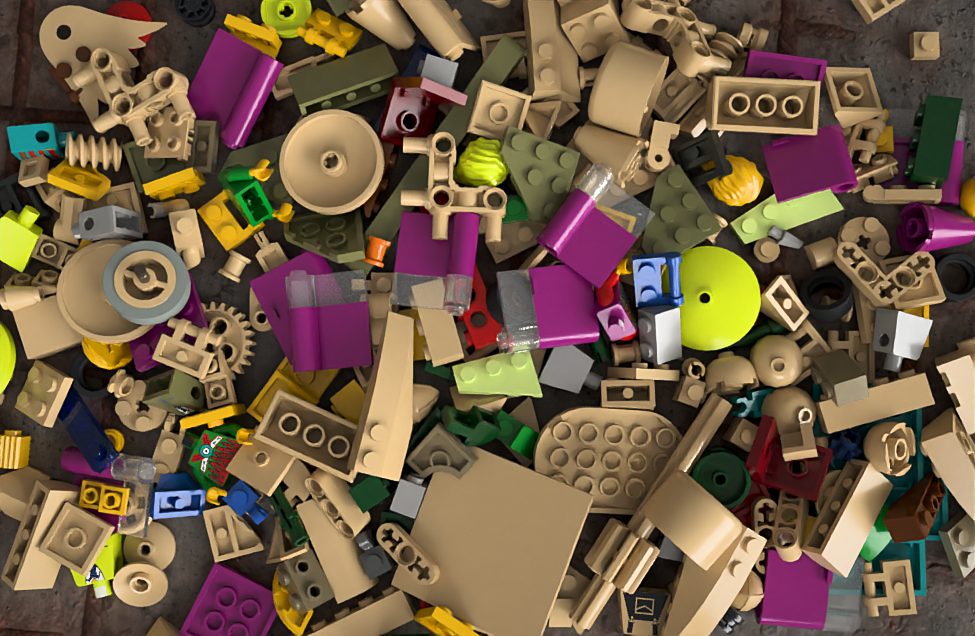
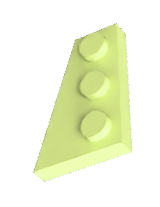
M528 346L452 366L459 394H504L509 396L543 397Z

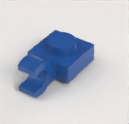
M241 479L227 492L226 497H222L240 517L248 512L250 518L256 524L263 522L269 515L256 502L261 495Z

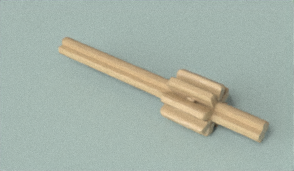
M711 393L629 523L626 525L620 520L611 518L588 552L584 562L596 574L569 615V618L583 629L589 630L616 587L623 592L633 594L659 555L660 549L648 540L655 525L639 509L673 471L682 470L689 475L732 408V405L725 399Z

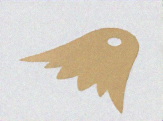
M62 6L53 10L44 19L39 33L40 45L45 56L55 68L60 63H67L72 68V74L89 64L90 59L86 62H81L76 58V50L82 46L89 48L91 54L99 47L109 49L122 55L129 67L134 68L139 66V62L128 49L146 46V43L138 39V37L155 32L167 25V23L130 20L103 14L85 7ZM67 25L70 27L71 35L68 39L61 40L58 38L57 29L59 26ZM71 74L65 80L71 89L77 91L81 87L74 83ZM98 80L84 87L78 95L80 97L79 101L86 111L91 124L93 119L99 117L98 99L108 104Z

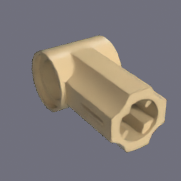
M70 191L62 193L60 218L56 221L53 229L55 239L80 245L82 239L74 237L72 225L79 222V213L86 211L87 198Z

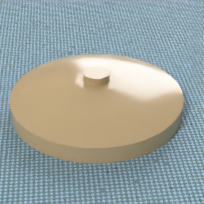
M322 110L303 118L287 135L280 153V174L288 193L305 208L325 215L343 214L361 206L377 189L384 171V151L375 131L361 117L344 110Z
M108 239L92 243L75 253L62 269L56 291L58 306L67 323L80 335L96 342L116 344L134 340L155 326L136 324L123 318L113 308L104 293L103 273L108 261L118 250L134 242L122 239Z

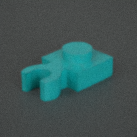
M768 386L746 391L747 398L739 396L731 398V402L741 404L740 409L732 412V415L745 417L749 414L753 418L761 417V406L764 398L768 393L772 394L775 388Z

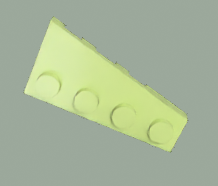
M831 189L779 204L775 194H773L728 225L740 243L745 245L771 236L767 232L772 225H775L782 231L839 212L844 210Z

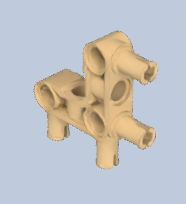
M623 0L621 4L623 12L619 17L620 22L630 30L646 34L648 32L665 38L671 45L672 55L677 68L684 75L695 77L698 73L714 72L725 76L727 71L731 69V60L713 55L706 40L711 41L713 39L712 36H715L716 26L698 21L690 9L680 5L679 0Z
M99 47L92 52L89 64L72 74V80L81 88L86 87L95 80L99 82L109 105L107 112L92 120L94 128L99 133H105L118 124H124L129 127L136 145L145 146L151 143L153 139L144 120L155 112L172 103L179 120L186 121L195 116L186 96L189 86L187 77L168 67H162L151 72L145 80L135 85L130 75L131 69L125 58L109 49Z
M439 132L437 134H430L427 138L403 137V153H422L429 156L428 188L425 191L401 190V205L425 206V209H428L430 215L433 216L432 239L447 240L449 216L457 212H469L486 218L485 241L500 242L502 218L506 215L507 196L505 192L500 188L479 185L478 188H465L455 184V181H453V166L456 165L455 139L451 134ZM440 141H446L450 144L451 148L446 152H440L437 150L436 145ZM439 193H444L448 196L449 201L445 205H438L434 202V197ZM496 195L501 199L502 204L499 207H491L487 203L488 197Z

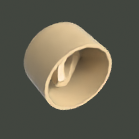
M623 41L612 44L601 63L591 91L588 104L589 119L593 123L637 138L640 137L657 102L666 75L669 57Z
M682 470L673 471L639 509L666 537L706 571L737 538L743 528L742 523L735 515Z

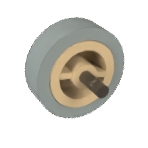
M139 241L124 246L110 258L103 273V289L110 304L123 318L136 324L155 325L169 320L183 309L190 295L191 280L182 258L176 251L159 242Z

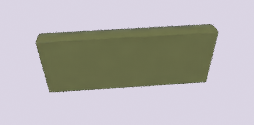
M383 43L287 77L302 117L305 118L318 111L328 109L343 110L389 94L393 77H399V72L386 44Z

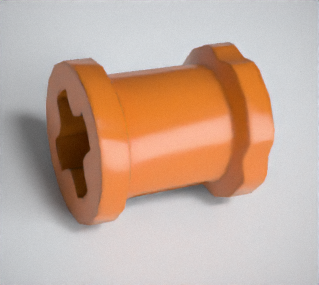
M368 235L369 244L365 253V259H361V261L383 268L384 263L382 260L386 248L390 247L391 242Z

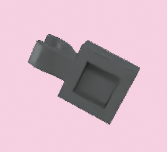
M371 530L364 531L355 536L358 545L365 551V553L359 555V558L370 580L396 567L390 554L381 545H377Z

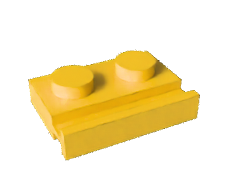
M191 167L143 184L146 195L157 201L166 202L175 199V195L182 192L186 194L196 192L200 189L199 186L205 185L206 182L203 174Z

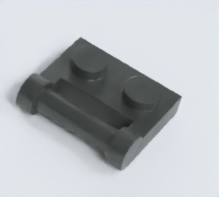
M716 130L705 132L671 149L675 164L680 165L695 189H698V186L719 176L726 177L733 172L732 165L726 159ZM713 160L714 168L696 176L692 175V169Z
M19 172L0 181V219L9 210L20 214L25 207L15 187L19 185ZM35 186L23 187L33 208L40 213L34 224L50 219L52 214L49 208H45Z

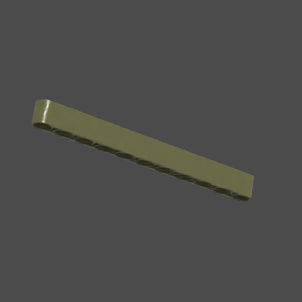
M505 34L464 90L463 94L468 95L465 106H453L434 134L447 132L453 136L456 153L470 135V133L466 132L480 81L485 80L504 86L524 58L527 48ZM440 141L436 148L440 152H446L451 146L446 141ZM420 153L364 233L365 253L369 244L368 235L391 242V247L399 236L402 211L415 213L419 208L418 206L401 205V190L425 191L428 188L429 156L427 154ZM390 247L386 248L384 256L386 255ZM361 259L354 262H345L344 264L365 280L371 276V272H374L377 267L376 265L361 261Z

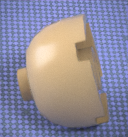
M767 335L759 339L751 348L749 361L755 368L758 380L764 385L775 388L784 387L793 383L801 374L804 364L803 354L797 343L784 335Z
M732 351L718 354V359L711 361L705 370L704 382L706 383L705 389L707 394L710 392L716 395L740 393L739 390L747 386V391L759 386L758 376L752 363L743 356H734Z
M787 385L776 387L778 389L774 390L772 394L768 393L765 396L761 406L762 416L764 414L774 417L780 435L801 431V424L811 423L812 426L814 425L817 417V408L814 400L806 391Z
M885 421L874 425L868 431L863 440L862 448L867 462H870L877 471L888 475L901 476L910 469L912 464L907 462L909 455L915 456L916 440L913 430L910 427H905L906 423Z

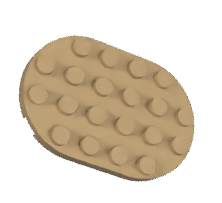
M599 406L573 407L557 414L541 430L534 446L533 469L594 495L588 513L634 515L683 436L672 422L652 411L602 408Z

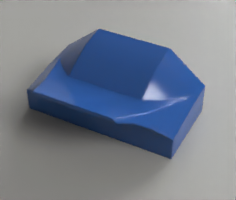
M188 473L161 474L156 488L152 490L149 517L160 519L203 515L202 511L205 510L206 492L201 486L196 485Z

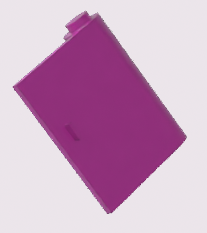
M218 28L186 95L196 115L195 120L217 121L220 123L219 133L220 137L223 138L222 143L235 150L238 146L243 148L284 64L227 31Z
M304 248L300 250L301 255L249 282L290 365H293L288 309L349 303L327 259Z

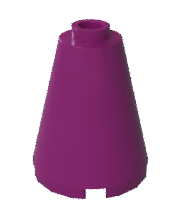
M911 202L904 207L899 216L903 218L901 226H897L896 229L897 241L901 249L910 252V254L918 251L929 252L967 244L975 237V223L971 218L922 202Z

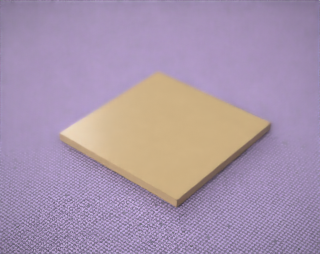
M466 446L479 459L461 479L450 473H433L410 533V537L438 565L440 570L438 580L434 584L421 586L398 564L391 585L433 606L438 607L442 605L452 611V615L494 636H542L594 495L477 446ZM406 546L402 554L403 558L408 562L414 556L413 549L410 546ZM418 563L412 566L413 568L419 566L424 571L422 577L430 578L428 574L429 567L422 568Z

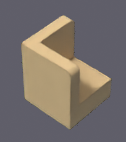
M811 423L801 424V431L781 434L782 454L785 461L818 457Z

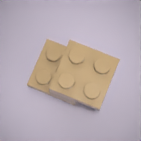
M557 0L561 6V27L583 63L606 54L615 42L623 41L630 44V36L619 20L618 0Z

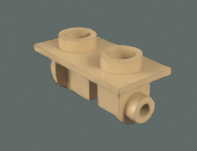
M887 153L872 157L869 163L854 164L853 167L858 185L846 191V193L852 192L854 194L870 186L868 179L870 177L873 178L875 184L894 178V175L898 173L895 165L898 164V161Z

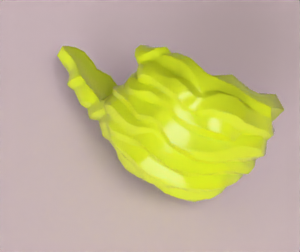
M479 137L476 141H471L458 158V165L453 167V181L463 183L472 188H478L479 185L495 187L501 184L509 174L505 162H502L498 153L501 143L498 140H491L486 137Z

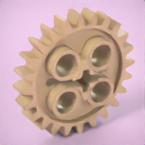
M211 302L209 308L207 304L201 303L207 323L210 322L209 329L213 330L214 334L222 337L218 346L213 345V348H211L212 344L208 343L205 350L208 352L222 350L225 356L226 349L230 346L232 347V356L226 359L232 381H235V372L244 374L241 366L243 364L251 365L246 359L247 356H255V353L249 350V347L256 345V342L249 339L255 335V332L247 330L251 326V322L243 321L246 315L241 312L237 314L238 309L233 306L229 308L228 304L221 303L219 306L218 303ZM226 322V331L220 334L219 327L222 323ZM190 375V376H192L193 378L199 380L198 377H195V376H193V375Z

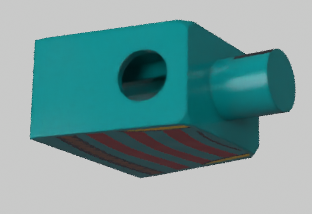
M54 123L7 127L11 153L21 161L39 155H44L49 160L65 157L67 132L71 133L74 141L77 138L75 130L61 132Z

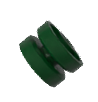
M720 445L707 446L689 473L690 477L727 509L742 503L748 495L751 486L750 473L744 461L730 448ZM720 475V479L715 480L716 476Z

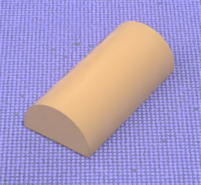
M714 75L709 83L706 97L705 120L707 129L815 136L818 129L821 81Z
M277 389L253 438L350 483H353L359 474L357 471L346 469L358 425L283 390Z

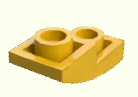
M83 480L79 507L98 509V512L124 516L126 515L130 488L102 481Z

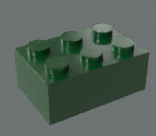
M928 95L924 103H919L913 121V126H917V129H914L908 151L913 152V154L906 161L903 177H908L907 185H935V189H940L948 179L962 98Z

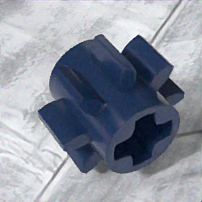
M847 428L839 432H833L828 438L831 442L828 449H832L833 456L839 460L850 462L852 457L858 458L863 451L860 447L863 440L852 429Z

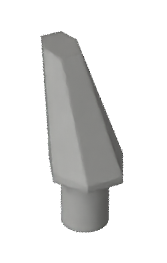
M772 225L767 232L776 239L775 243L799 249L804 243L786 230H780L775 225Z

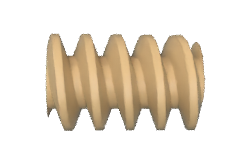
M718 32L714 36V40L708 43L713 55L736 61L738 58V54L735 51L739 53L744 51L742 43L734 36L725 32ZM706 72L703 74L698 73L694 78L708 91L711 78L715 74L723 75Z
M67 132L65 159L68 158L70 166H74L78 159L82 168H85L88 161H91L93 169H96L99 162H102L104 170H108L110 164H113L115 172L119 171L122 142L118 146L116 139L112 138L109 145H107L105 138L101 137L99 142L95 143L93 135H90L87 142H84L82 134H78L74 141L71 133Z

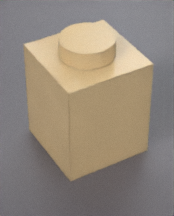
M735 417L723 439L742 451L750 453L759 427L744 418Z

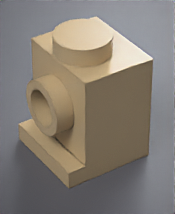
M680 376L672 400L698 408L699 403L703 404L707 396L706 383L689 376Z

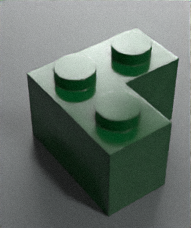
M359 472L353 483L348 482L351 486L348 492L363 514L387 498L395 490L393 486L395 480Z

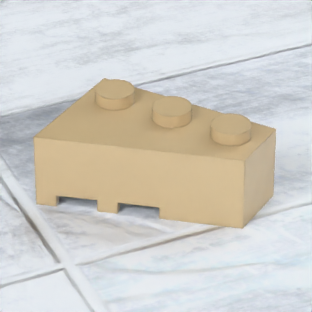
M965 347L935 358V363L966 432L970 435L975 433V352L969 354Z

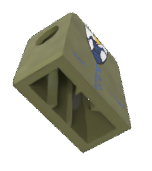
M172 369L148 379L142 403L177 415H186L196 411L202 413L210 411L207 398L205 397L204 384L178 369Z

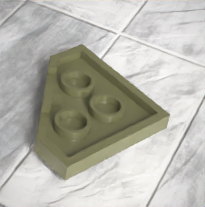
M507 126L498 151L502 162H505L510 172L512 183L518 195L523 199L530 220L547 225L568 197L581 153L517 128Z
M288 134L232 151L229 154L222 170L236 164H241L242 166L251 165L255 168L261 159H267L270 163L266 168L274 169V171L266 181L257 179L266 198L279 206L282 203L292 205L294 202V198L288 193L283 184L279 168L282 145Z
M679 164L656 177L640 246L643 254L679 252L682 254L722 229Z
M361 206L352 211L337 215H325L316 212L295 215L288 223H284L286 241L339 264L365 259Z

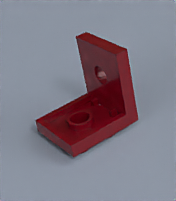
M393 77L377 136L383 141L403 147V137L427 138L431 133L438 106H465L468 95L424 77ZM407 114L412 118V124L409 128H406L403 124V119Z
M763 414L745 464L753 482L817 503L833 456V450L816 445L818 457L785 461L782 454L781 435L779 434L775 419ZM794 462L804 463L806 465L805 471L801 474L791 472L790 467Z

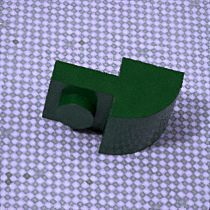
M447 405L441 411L445 429L454 435L459 434L461 442L465 446L474 447L486 444L493 440L501 431L496 414L475 405L472 406L468 413Z

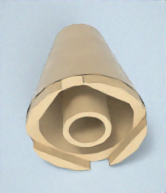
M352 0L349 6L352 10L346 9V14L397 51L401 49L405 51L414 44L416 32L398 0Z
M585 124L583 127L579 126L573 136L574 146L621 188L625 187V180L630 182L645 158L640 155L642 149L648 150L649 142L643 138H637L591 124Z

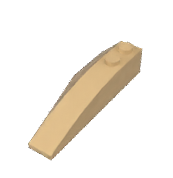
M523 0L529 95L532 96L530 103L552 101L580 102L578 53L561 27L560 4L557 0Z
M387 311L346 469L390 480H400L413 426L414 318Z
M951 407L921 430V441L918 443L925 457L929 456L931 459V466L936 477L942 478L961 507L975 521V444L967 434L954 408Z
M742 525L741 533L707 571L687 554H684L681 577H677L675 597L673 603H669L667 610L669 617L666 626L662 627L660 636H709L742 588L767 539Z

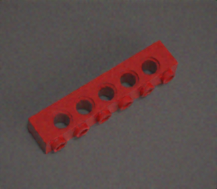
M444 193L434 197V202L438 205H445L449 201L448 196ZM418 206L420 210L418 213L430 214L428 209H425V206ZM476 263L473 280L459 281L447 279L448 282L444 286L449 298L455 297L458 306L454 307V311L458 321L465 322L467 330L463 333L468 346L474 345L477 351L505 340L501 325L491 316L487 309L485 301L487 290ZM465 291H473L476 294L475 299L471 302L463 301L461 296ZM476 314H480L485 317L486 321L482 326L477 327L471 323V318Z

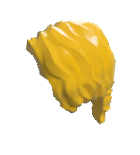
M726 155V159L733 168L732 174L726 177L719 176L706 183L711 188L715 198L729 206L741 207L757 198L764 178L758 172L755 163L741 156ZM712 160L701 165L704 171L714 168L715 165Z

